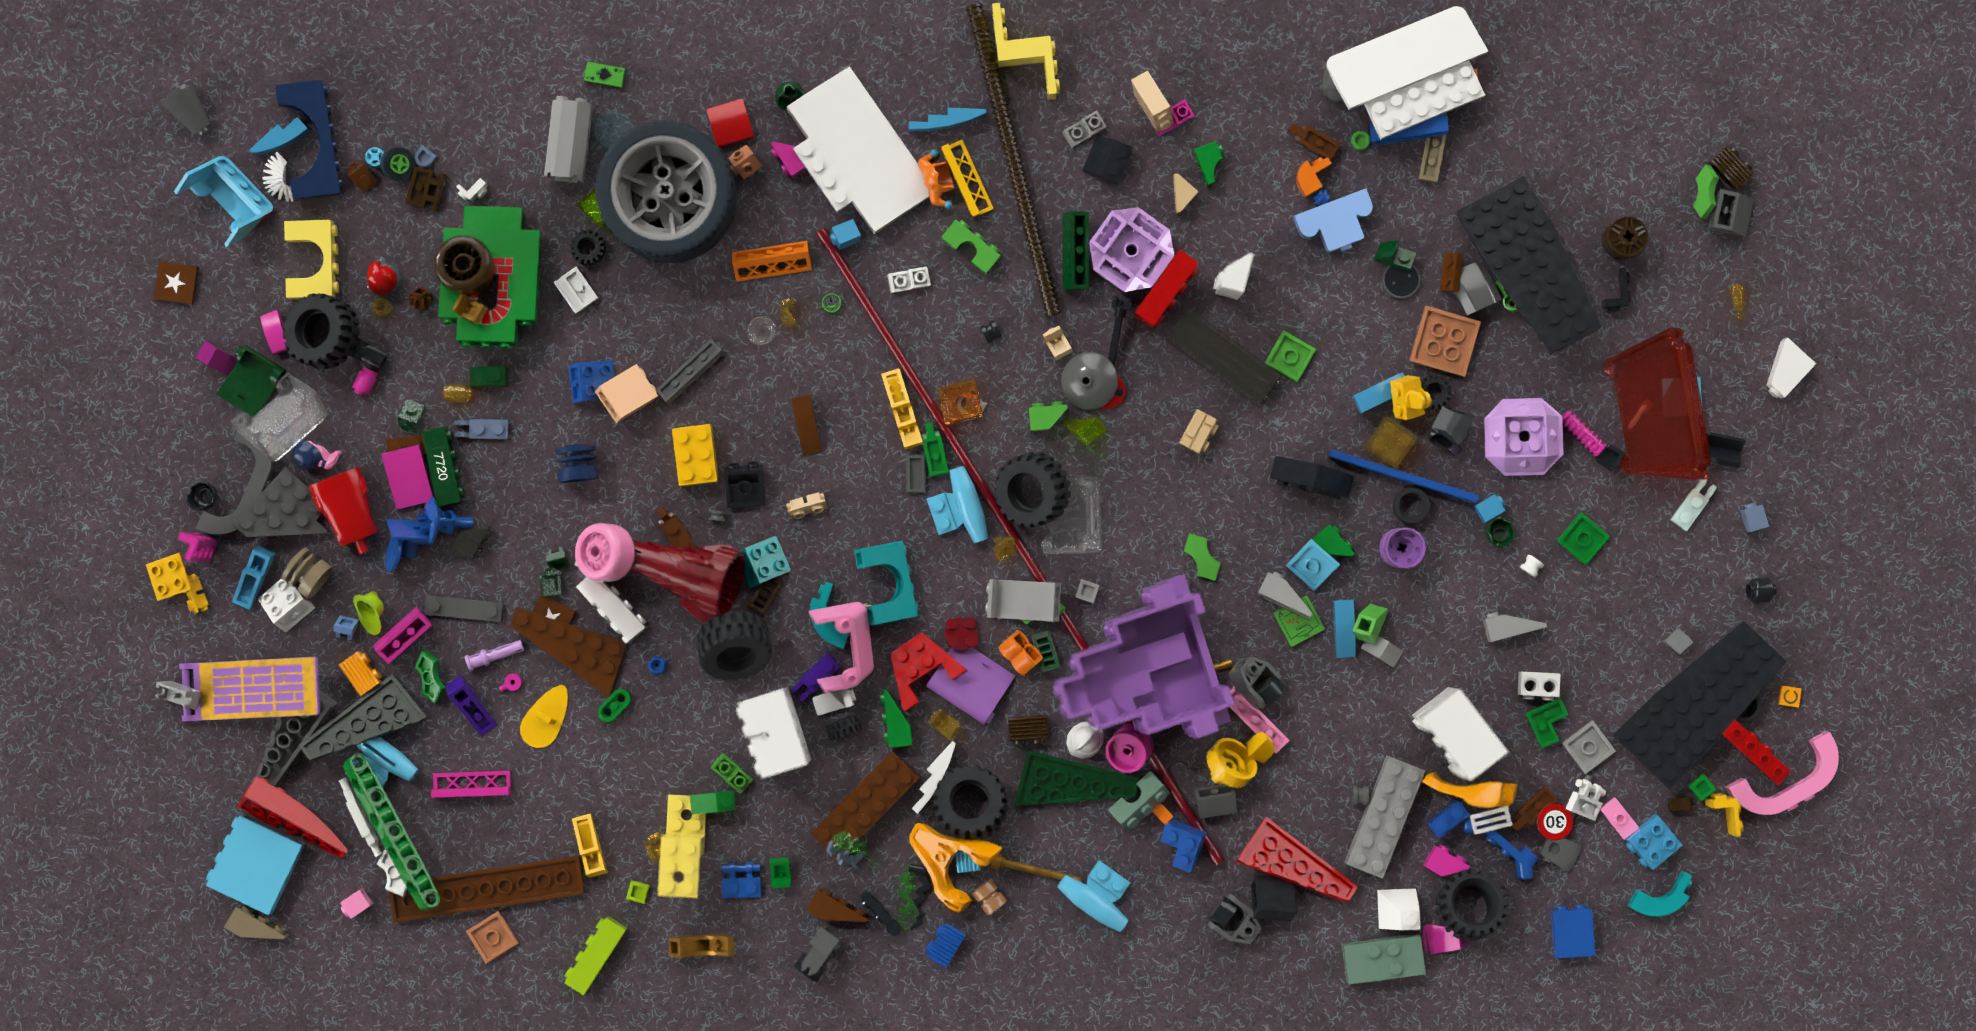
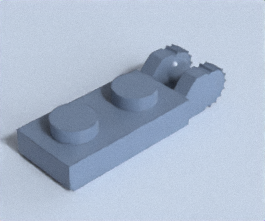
M469 419V421H454V425L457 426L469 425V433L455 432L454 437H469V439L509 438V420Z

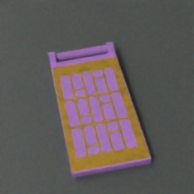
M317 657L179 664V669L182 670V685L190 687L189 669H193L194 689L200 691L195 715L191 714V708L183 707L184 715H182V721L320 714Z

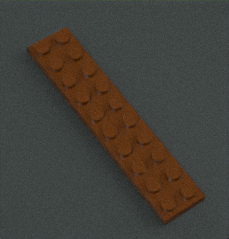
M580 855L431 877L432 883L439 894L440 902L436 907L427 911H422L418 908L408 890L404 897L390 891L389 896L394 923L584 894L585 890ZM426 897V902L431 904L430 899Z

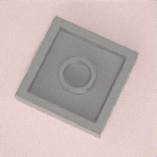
M1593 720L1561 743L1584 774L1616 752Z

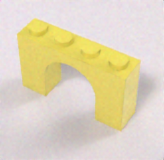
M332 220L284 221L285 241L314 242L321 248L324 258L321 269L314 276L286 279V298L300 299L312 293H322L336 298V293H339V283L336 282L335 274L339 273L338 263H335V255H338V245L335 244V236L338 235L337 225H334Z

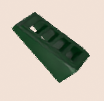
M1050 631L1031 635L1034 647L1038 650L1039 647L1050 644V648L1039 651L1041 655L1051 651L1053 654L1039 662L1042 673L1059 668L1060 663ZM1044 637L1048 638L1047 641L1037 644L1036 640ZM1054 659L1055 663L1044 666L1043 662Z

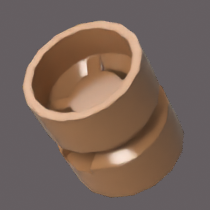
M989 879L971 893L977 902H982L981 907L987 915H990L1007 902V899L1001 892H996L997 886L992 879Z

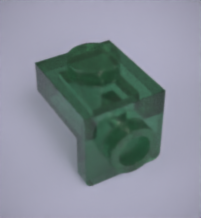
M406 399L398 416V427L406 432L416 433L425 405Z
M547 568L545 572L539 574L541 597L562 595L560 575L563 574L562 570L556 571V568Z

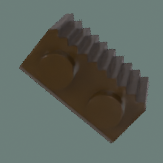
M1726 146L1707 164L1711 165L1719 177L1735 191L1754 173L1751 171V165L1746 161L1743 162L1738 157L1739 153L1735 148Z
M1047 715L1008 717L1009 739L1014 741V744H1025V740H1033V743H1044V739H1048Z

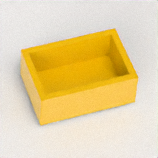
M705 424L673 428L672 434L679 486L719 482L712 425Z

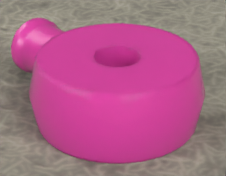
M516 673L507 675L504 685L499 686L500 691L503 692L506 689L509 691L519 690L522 686V678Z

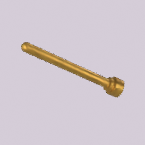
M999 854L991 864V868L998 870L999 868L1003 869V867L1057 880H1062L1065 875H1068L1082 882L1081 877L1006 860L1005 857H1002V854Z

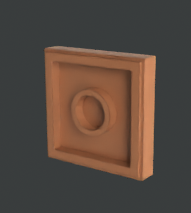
M497 911L466 931L485 964L519 944L500 911Z

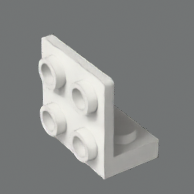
M280 579L262 594L258 600L273 624L287 632L315 607L298 592L296 586L291 587L289 585L290 581L286 583Z

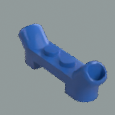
M1487 815L1480 818H1476L1475 822L1490 819L1492 817L1490 815ZM1470 816L1462 821L1463 831L1466 834L1474 833ZM1497 822L1477 826V829L1495 825ZM1495 830L1484 832L1488 835L1486 839L1492 845L1498 844L1502 848L1500 851L1507 858L1512 856L1515 859L1516 877L1518 879L1525 880L1533 877V865L1539 860L1538 857L1524 846L1518 851Z

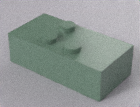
M1418 933L1341 943L1348 984L1426 974L1421 936Z

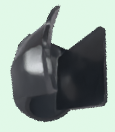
M1449 405L1442 406L1435 422L1430 428L1429 441L1440 444L1453 455L1459 454L1462 451L1461 443L1467 441L1474 416L1453 410Z

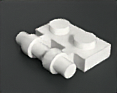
M1578 779L1576 786L1580 788L1579 793L1573 791L1566 809L1595 821L1603 804L1599 802L1600 796L1603 797L1606 791L1598 784H1591L1586 779Z

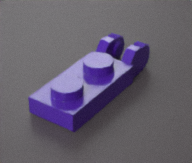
M826 653L800 678V681L790 692L792 694L796 693L805 684L808 690L798 699L802 702L820 687L817 679L830 677L841 666L829 653Z

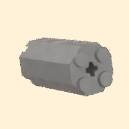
M557 96L556 100H553L544 171L546 179H551V176H554L556 181L578 183L579 180L581 183H584L593 106L587 102V99L576 98V101L568 100V97Z

